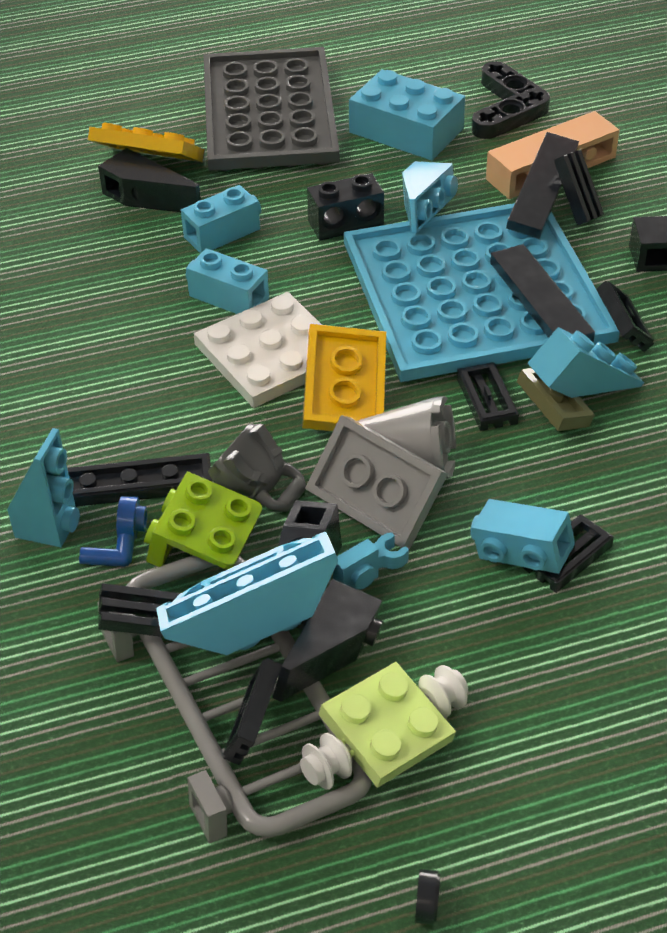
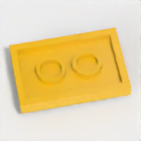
M102 123V128L89 127V141L112 149L124 150L129 148L138 153L203 162L205 149L195 146L194 139L185 138L181 134L165 132L162 135L153 133L149 129L137 127L129 130L111 123Z
M310 324L302 428L333 431L341 415L348 416L357 421L384 413L386 331Z

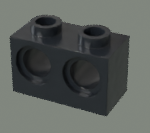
M373 173L359 174L352 178L324 182L320 185L307 187L308 221L319 241L343 236L346 231L384 225V191Z

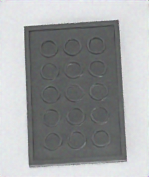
M324 47L203 54L209 171H229L243 168L262 169L274 166L294 167L306 164L326 165L340 162V151Z

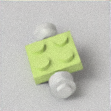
M394 662L321 704L318 715L335 736L329 733L321 735L319 749L310 743L303 746V758L300 760V766L304 776L311 784H318L320 787L328 790L334 785V774L343 779L351 776V758L353 757L377 788L453 741L456 731L445 718L451 714V706L457 709L466 706L468 685L465 678L457 670L441 665L436 668L434 677L431 675L420 677L417 686L401 666Z

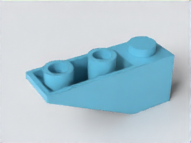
M415 161L402 172L404 206L411 232L417 233L456 195L458 181L457 177L453 176L452 163Z
M558 327L528 362L529 366L549 388L571 398L638 388L644 384L634 372L637 366L632 360L620 352L616 356L612 350L601 342L594 345L587 336L577 330L574 334H571Z
M52 428L7 510L15 538L61 548L68 534L76 530L80 512L75 506L73 480L69 478L66 465L67 452L63 449L59 429Z

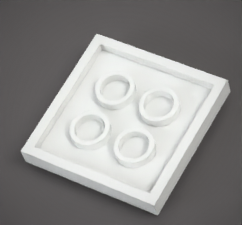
M286 292L195 332L194 341L199 350L244 399L255 408L305 384L310 324H322L289 292Z

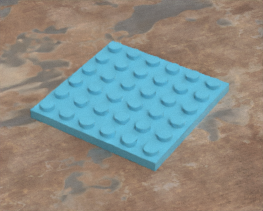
M515 203L436 216L417 233L411 232L409 221L344 232V245L379 331H386V348L400 382L457 372V369L487 363L494 362L496 365L529 359L536 354L547 341V335L490 263L491 253L521 244L526 246L595 331L594 345L598 342L603 344L618 342L620 334L618 328L552 212L540 239L506 229L508 218Z

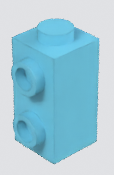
M240 185L228 188L207 199L197 201L195 204L181 209L184 238L199 253H202L206 248L214 250L260 230V203L254 195L249 194Z
M206 248L186 268V279L188 281L190 297L235 314L241 313L269 299L268 272L266 269Z
M488 499L480 514L474 517L471 524V537L475 540L479 559L491 562H500L559 574L575 545L569 512Z

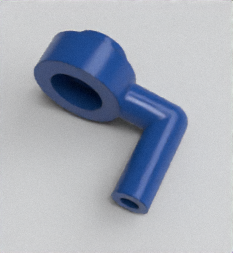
M121 496L119 499L116 523V549L81 547L79 554L80 564L126 567L132 562L134 540L138 536V531L145 532L147 525V506H140L139 497Z

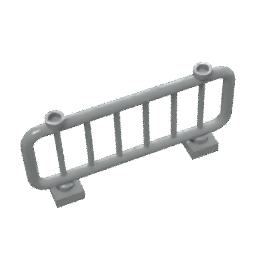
M192 555L144 572L132 578L126 586L151 589L217 565ZM239 556L235 566L245 562V560ZM109 612V613H114V614H122V615L135 616V615H133V614ZM101 630L117 662L134 656L132 637L138 634ZM280 631L271 635L274 641L272 645L185 678L181 676L170 653L189 645L175 641L165 645L161 637L139 634L218 784L217 787L214 786L206 770L187 777L189 805L209 844L227 836V815L232 812L236 820L246 831L256 836L274 837L283 835L341 810L365 797L372 786V781L352 757L354 776L349 784L275 816H261L253 809L247 795L302 773L300 763L242 787L229 762L224 759L225 755L223 753L225 748H220L206 721L239 709L244 697L201 713L188 689L190 685L279 651L283 658L286 659L295 644V640L289 631ZM318 681L303 689L316 710L315 712L258 734L252 747L320 720L321 717L318 714L321 704L330 700L321 682ZM322 720L328 732L331 735L335 736L333 732L329 729V727L325 724V722Z

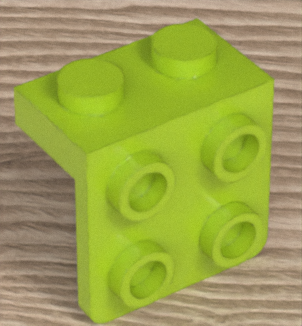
M187 471L177 490L171 489L167 494L161 511L163 514L159 520L153 519L144 538V542L149 544L146 562L157 567L163 566L172 548L175 547L221 568L230 569L235 566L261 515L262 505L258 501Z

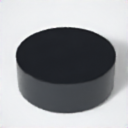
M419 870L415 923L434 925V922H437L440 873H438V870Z

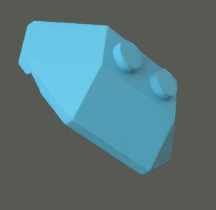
M319 533L312 538H303L276 547L199 582L179 594L173 602H166L157 607L160 631L164 639L229 655L238 650L252 648L260 640L280 631L294 629L302 621L313 617L338 562L337 555L327 533Z

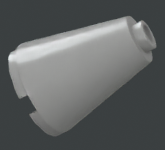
M446 396L433 397L357 420V422L447 472L446 479L453 476L455 460L448 461V454L451 449L456 448V434L451 405H444L448 399Z

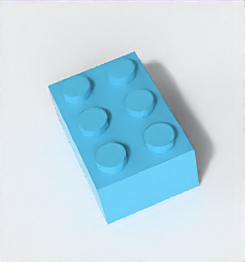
M382 69L349 99V133L433 161L464 129L465 95L455 93L448 88H440L424 83L420 79H411L394 71Z

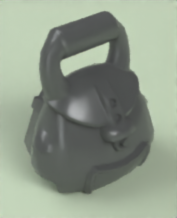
M259 423L248 424L208 470L209 476L216 484L246 495L248 498H255L263 506L275 512L290 511L295 501L306 491L304 476L298 469L284 461L282 449L278 447L266 427ZM281 476L292 478V482L280 497L274 500L268 492L275 487Z

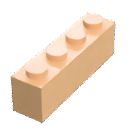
M596 111L495 148L488 151L486 180L508 199L517 197L547 132L579 141L577 150L581 149L587 168L616 158L619 129Z

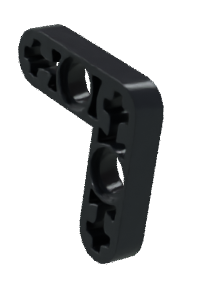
M492 61L483 65L481 84L500 97L502 101L478 110L473 114L471 130L474 136L481 139L495 138L541 118L548 113L550 95L547 91L503 62Z

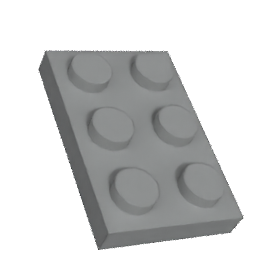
M341 415L305 489L328 503L337 504L339 510L380 535L392 532L395 535V544L401 548L406 546L410 549L448 473L356 420Z

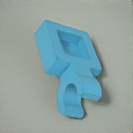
M392 532L382 535L374 544L369 539H366L337 556L338 562L333 571V579L355 589H364L374 579L378 578L379 568L398 569L403 567L408 562L409 549L405 546L398 551H389L395 547V535Z

